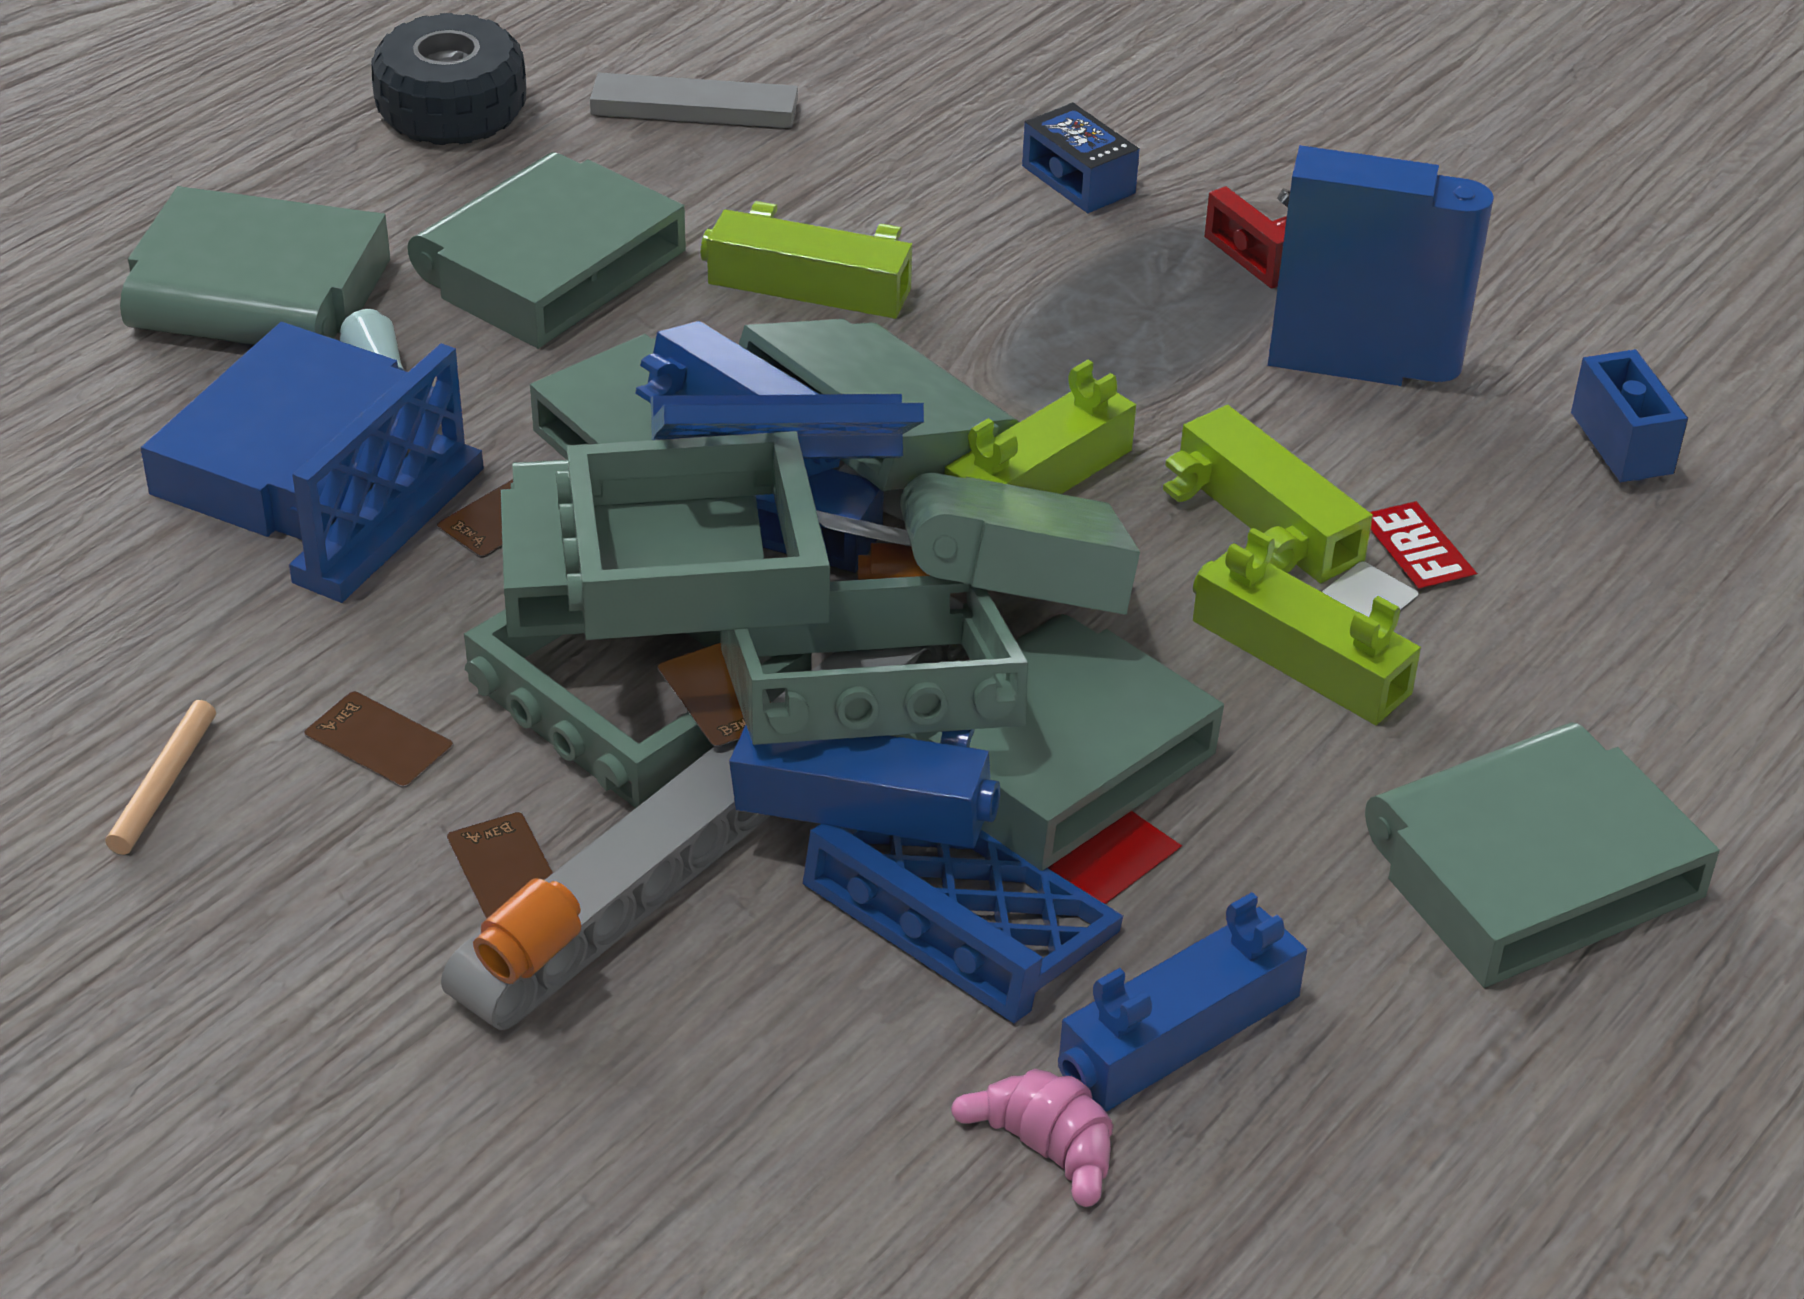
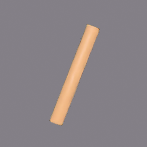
M196 700L186 712L106 837V845L113 852L126 855L132 850L215 718L216 710L210 703Z

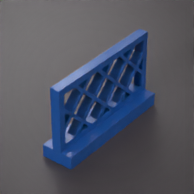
M440 343L292 474L303 552L289 564L291 582L293 584L343 603L484 469L482 450L465 444L456 348ZM437 377L429 402L426 403L433 381ZM402 408L393 435H390L397 413ZM426 409L421 420V423L419 425L418 431L416 433L415 439L413 443H411V439L415 432L422 410ZM440 424L442 425V435L437 434ZM366 440V443L364 445V448L362 450L361 456L355 469L353 468V465L355 463L359 449L361 447V444ZM387 441H389L390 443L388 445L378 475L376 476L374 474L376 472L380 458L384 451L385 445ZM410 449L409 455L405 457L407 450ZM329 473L319 499L317 483ZM350 475H353L341 509H337ZM371 482H374L373 488L369 490ZM334 516H336V522L331 525Z
M902 394L653 395L651 397L652 440L797 431L803 459L901 458L903 456V434L924 423V403H902Z
M820 824L810 830L802 884L1014 1024L1032 1011L1035 993L1115 936L1121 929L1122 914L1050 869L1046 868L1040 871L983 830L980 831L975 848L841 828L826 824ZM868 844L890 845L891 854H882ZM902 846L937 847L938 857L903 855ZM949 848L972 849L985 857V860L951 858ZM919 877L941 878L943 888H935ZM954 879L989 880L990 891L955 889ZM1002 881L1025 882L1036 889L1038 893L1003 891ZM972 911L994 912L996 923L987 922ZM1007 912L1042 914L1044 925L1009 923ZM1056 915L1078 916L1091 925L1088 927L1058 926ZM1025 945L1048 946L1049 954L1043 958Z

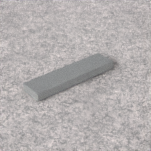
M598 73L590 97V112L594 116L790 129L793 126L798 102V86Z

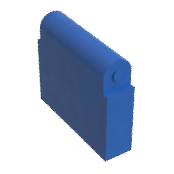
M1299 145L1291 180L1267 366L1402 386L1403 378L1429 382H1447L1457 378L1462 372L1494 200L1491 190L1473 180L1437 175L1439 165Z
M280 322L140 447L149 494L269 537L274 531H278L302 540L292 474L407 372L398 369V362L395 359ZM433 386L430 389L426 403L429 402L430 396L434 388ZM402 408L397 413L390 435H393ZM426 409L422 410L415 432L411 439V443H413L415 439L416 433L418 431L419 425L421 423V420ZM366 440L361 444V447L359 449L358 455L353 465V468L355 469L358 464L364 445L366 443ZM387 441L385 445L384 451L382 453L376 472L374 474L376 476L378 475L379 469L381 467L382 461L384 459L385 453L390 443L389 441ZM329 473L317 483L319 499ZM350 475L337 509H341L353 475ZM334 516L331 525L336 521V516Z

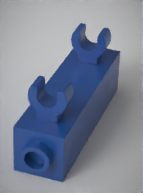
M701 321L657 332L653 354L645 356L640 364L641 367L650 372L648 384L636 387L635 394L651 403L653 395L818 394ZM803 459L807 476L839 467L840 459Z
M745 725L729 760L736 810L968 848H975L984 821L993 822L995 820L1000 801V782L990 779L989 751L970 748V742L975 729L942 731L940 743L885 735L753 745Z
M1253 892L1247 894L1227 907L1226 926L1124 984L1125 972L1118 968L1097 980L1093 985L1095 1001L1062 1019L1058 1068L1062 1076H1072L1081 1081L1090 1089L1092 1099L1101 1105L1105 1112L1109 1111L1300 996L1307 948L1284 928L1283 919L1279 915L1271 917L1260 906L1256 908L1258 897Z

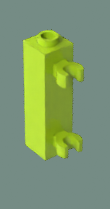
M755 201L750 214L724 209L713 229H706L703 235L700 254L702 261H707L708 284L893 319L897 318L911 290L913 243L898 241L902 232V227L880 223L874 236L776 219L773 217L777 212V204Z
M1088 359L1072 368L1069 372L1068 382L1071 392L994 437V421L989 418L972 427L968 435L971 451L945 466V475L960 478L971 477L1062 494L1132 451L1136 404L1117 393V379L1115 375L1109 373L1099 380L1094 379L1092 375L1093 362Z
M1227 404L1183 425L1180 451L1171 455L1165 462V466L1178 476L1163 484V490L1177 502L1189 500L1201 489L1250 529L1255 528L1274 538L1275 547L1269 561L1270 564L1286 573H1289L1297 565L1320 584L1351 569L1359 562L1365 561L1373 514Z
M1255 528L1248 532V541L1245 549L1233 543L1229 546L1228 551L1217 560L1209 561L1202 566L1193 583V592L1196 594L1193 622L1375 726L1412 695L1421 646L1394 632L1400 617V608L1395 604L1377 596L1373 599L1372 611L1369 617L1353 610L1270 564L1269 561L1275 547L1274 538Z

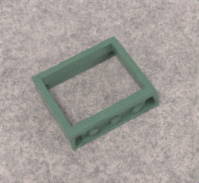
M797 431L567 446L568 471H556L558 510H560L569 611H583L586 640L830 623V565ZM765 494L774 495L787 557L602 570L594 506Z
M933 576L830 582V623L721 630V651L753 745L1026 726L1028 662L987 590L972 587L968 583L945 580ZM967 592V603L963 604V609H950V593ZM961 643L970 658L969 661L772 674L763 673L758 659L761 656ZM785 688V702L770 703L766 689Z
M506 609L464 633L467 659L465 671L468 672L469 682L478 688V694L492 698L509 711L520 726L534 730L551 743L562 758L567 761L576 762L593 775L606 791L611 789L635 808L714 747L689 712L683 714L642 742L637 743L524 659L562 635L508 638ZM721 630L686 633L705 647L721 643ZM812 653L758 657L764 674L812 670ZM785 688L766 689L771 702L785 691Z

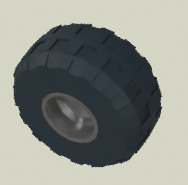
M440 13V15H426L415 18L408 23H402L396 26L390 34H386L375 49V54L371 60L372 87L378 113L398 133H403L415 141L431 142L435 145L459 143L460 145L472 143V141L482 138H489L494 136L497 131L508 127L521 108L524 107L526 101V70L520 44L506 29H502L498 23L489 19L478 18L476 15Z

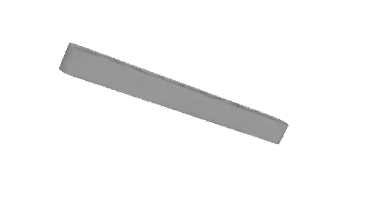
M950 596V609H963L964 603ZM962 643L838 651L831 654L811 671L960 661L967 652ZM785 691L771 703L785 702ZM738 740L721 746H714L545 879L549 883L557 881L563 884L576 897L581 908V912L578 915L581 921V932L532 977H520L513 984L504 983L494 977L483 966L474 951L473 941L481 934V931H479L465 942L446 964L441 982L443 991L496 1029L506 1030L513 1027L770 817V815L739 811L735 808L729 760Z

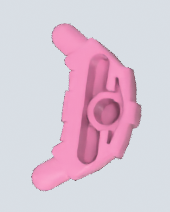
M1032 1069L1025 1075L1011 1076L990 1084L986 1091L964 1094L954 1100L951 1111L956 1121L970 1124L988 1120L990 1126L995 1129L1005 1128L1007 1131L1020 1137V1141L1045 1158L1049 1157L1061 1168L1065 1169V1177L1072 1181L1071 1192L1074 1201L1078 1205L1090 1207L1099 1201L1102 1193V1179L1106 1178L1109 1168L1110 1136L1113 1124L1102 1106L1092 1099L1090 1089L1081 1081L1072 1076L1058 1077L1048 1071Z

